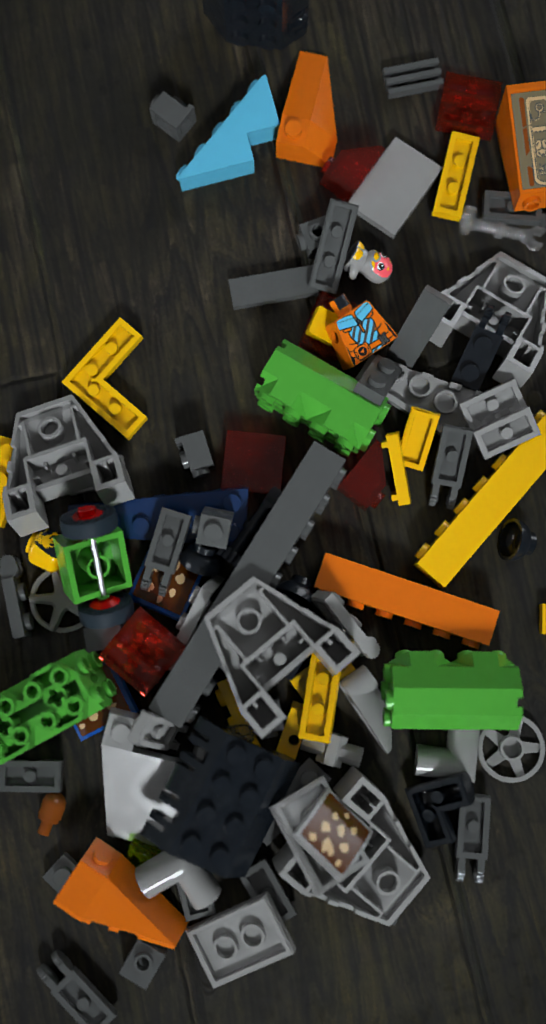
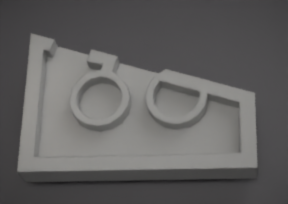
M217 574L212 576L202 587L196 586L188 601L193 604L189 613L184 612L176 625V629L180 631L174 640L182 648L165 668L173 669L198 629V622L203 620L212 605L211 596L221 588L225 578Z

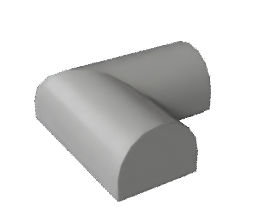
M448 729L446 747L416 744L413 775L441 778L466 772L472 783H475L480 730Z
M165 851L135 868V878L138 886L148 899L179 883L194 909L201 910L212 904L221 893V887L212 872L172 856Z

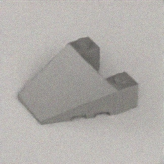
M500 251L478 266L473 273L467 277H462L458 280L457 284L441 292L454 301L429 341L441 348L453 328L470 338L476 324L479 325L488 304L495 307L491 319L488 320L485 328L495 333L499 327L502 315L506 311L512 313L502 335L504 338L496 353L503 357L492 378L499 383H504L514 378L519 389H521L532 375L544 351L542 339L546 331V323H544L546 312V277Z
M72 394L16 413L10 445L13 450L11 461L7 463L6 471L9 474L7 485L3 487L2 499L6 520L20 537L49 528L44 502L91 486H95V490L104 505L115 506L135 499L129 473L120 457Z
M254 576L204 616L240 713L261 739L287 718L266 692L307 657L314 653L334 677L361 654L339 628L314 615L313 612L305 607L303 608L291 601L288 597Z
M110 707L101 742L107 835L158 847L142 836L141 830L147 820H152L149 817L152 809L161 810L166 815L174 818L177 811L163 803L159 795L163 790L173 794L164 785L177 761L187 763L178 757L134 747V743L127 740L132 731L131 728L134 720L140 714ZM198 732V734H199L200 736H202V737H204V738H206V739H208V740L210 739V738L206 737L205 735L201 734L200 732ZM195 745L193 754L203 760L207 751Z
M351 766L333 787V790L373 831L364 849L370 862L320 896H315L287 842L272 858V862L277 873L301 894L320 898L327 901L330 905L344 907L352 910L354 914L390 927L430 880V876L413 845L407 838L385 795L357 768Z

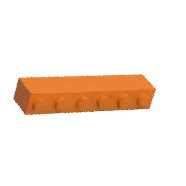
M326 552L313 587L317 590L337 593L341 598L347 599V606L363 610L364 606L376 609L375 615L392 620L394 615L405 619L403 624L421 630L422 625L433 628V635L450 640L451 635L462 638L461 644L478 650L480 645H490L500 613L499 610Z

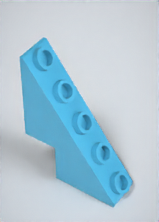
M266 74L262 75L259 80L255 79L250 84L246 96L241 101L238 100L234 103L229 116L224 122H219L215 126L212 136L206 144L202 143L199 145L191 162L179 169L176 180L180 182L182 191L255 173L254 158L250 146L276 140L280 126Z

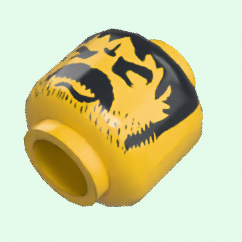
M47 528L32 534L25 548L31 564L50 573L59 570L52 539L53 536L60 535L59 533Z

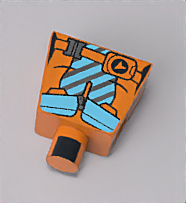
M343 293L329 302L338 318L326 326V331L344 371L355 367L398 337L367 300L353 308Z

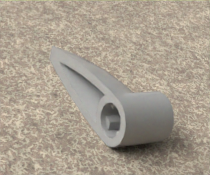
M361 665L340 681L339 687L380 747L388 754L392 750V730L390 726H383L382 715L385 702L381 700V693L376 679L364 665Z

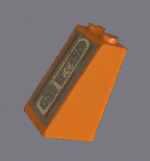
M546 80L506 85L495 128L514 212H532L537 209L546 208Z

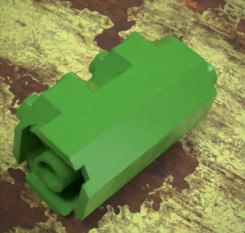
M286 339L282 341V347L278 346L264 367L260 377L265 379L263 385L261 386L257 383L254 389L255 396L259 400L257 405L270 413L273 410L284 415L282 419L294 427H298L300 423L306 424L310 429L308 434L320 442H323L324 439L335 445L333 447L334 450L349 457L351 452L357 454L359 450L363 452L367 450L377 432L372 429L373 426H381L392 406L387 403L388 397H385L382 404L378 406L357 394L353 390L358 380Z
M85 649L75 651L61 660L50 663L36 671L29 678L13 687L0 692V765L113 704L112 697L117 695L116 687L112 680L106 677L102 669V660L95 651L90 653Z
M400 650L395 653V659L389 661V664H383V681H381V700H385L382 715L383 726H390L391 729L518 730L523 717V707H517L518 698H523V686L519 667L514 666L515 664L507 659L506 653L500 650L492 652L463 650L456 655L457 659L452 662L446 660L444 653L440 650Z

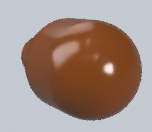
M48 793L44 796L38 810V819L41 820L37 831L38 834L49 837L53 824L57 825L62 819L66 808V799L61 793Z

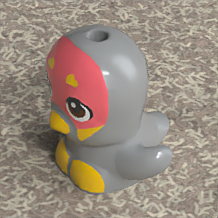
M360 241L355 242L349 249L344 263L345 272L349 271V276L352 280L360 272L375 284L385 282L393 270L392 262L388 256L376 250L368 251Z

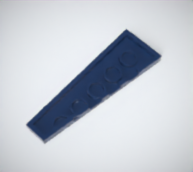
M249 487L215 489L205 492H183L182 494L173 495L162 494L142 498L135 497L133 500L112 507L116 510L118 527L123 530L124 539L152 540L162 507L193 516L185 543H195L197 534L192 533L195 515L201 516L204 506L232 511L234 516L227 545L231 546L243 530L244 526L242 525L247 519ZM102 500L70 503L68 511L87 505H104Z

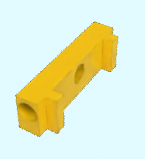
M399 431L387 433L386 439L381 442L382 449L388 448L396 489V491L391 493V500H398L399 506L411 504L412 499Z
M295 700L292 701L284 730L276 748V751L293 759H296L302 741L299 738L296 744H291L288 740L291 735L299 736L303 703Z

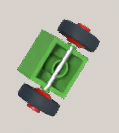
M102 504L87 505L64 513L60 517L62 534L53 536L52 539L64 593L75 605L79 604L78 614L81 624L91 629H105L125 623L134 615V604L131 595L120 590L133 587L123 530L118 527L115 508Z

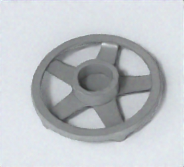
M59 570L53 573L48 571L42 573L34 582L29 596L30 609L36 621L44 628L58 633L73 632L83 627L81 622L71 627H58L66 611L79 616V604L75 605L64 593ZM49 575H52L54 592L36 594L42 581ZM36 604L53 606L50 624L41 618Z
M523 716L519 729L510 730L506 736L495 730L480 731L478 758L483 769L495 779L506 783L522 782L532 777L541 767L545 757V741L539 728L530 719ZM523 722L535 731L539 743L523 742L520 740ZM485 735L498 746V750L487 760H485L483 755ZM539 752L536 765L525 774L521 762L522 756L527 753ZM508 760L516 777L501 776L494 772L492 768L502 761Z

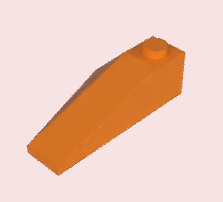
M300 51L277 134L276 158L331 169L337 145V133L328 57Z
M96 837L53 901V904L80 922L90 924L91 921L108 926L110 931L118 933L119 930L137 935V938L174 950L189 921L186 922L185 917L161 893L148 899L142 893L136 881V867L122 853Z

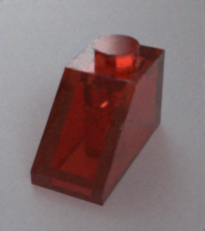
M379 145L341 150L335 159L330 156L321 169L324 175L320 184L342 201L349 202L381 158L385 148Z
M378 440L372 444L337 489L363 511H366L369 506L375 509L386 496L381 492L386 486L382 447Z

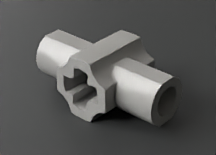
M332 732L331 743L329 744L303 739L300 750L316 754L315 761L341 768L342 763L359 768L364 752L363 747L348 743L349 737L336 732Z

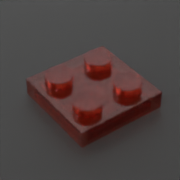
M227 430L221 489L249 487V493L266 495L273 486L281 490L286 436Z

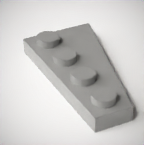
M372 354L356 376V380H360L376 355ZM394 362L403 370L386 396L389 398L388 403L408 416L412 406L441 414L435 431L439 436L443 423L461 427L466 426L467 423L458 403L482 393L481 391H473L462 387L463 385L452 381L449 383L435 378L434 375L425 372L420 373L408 369L405 365Z

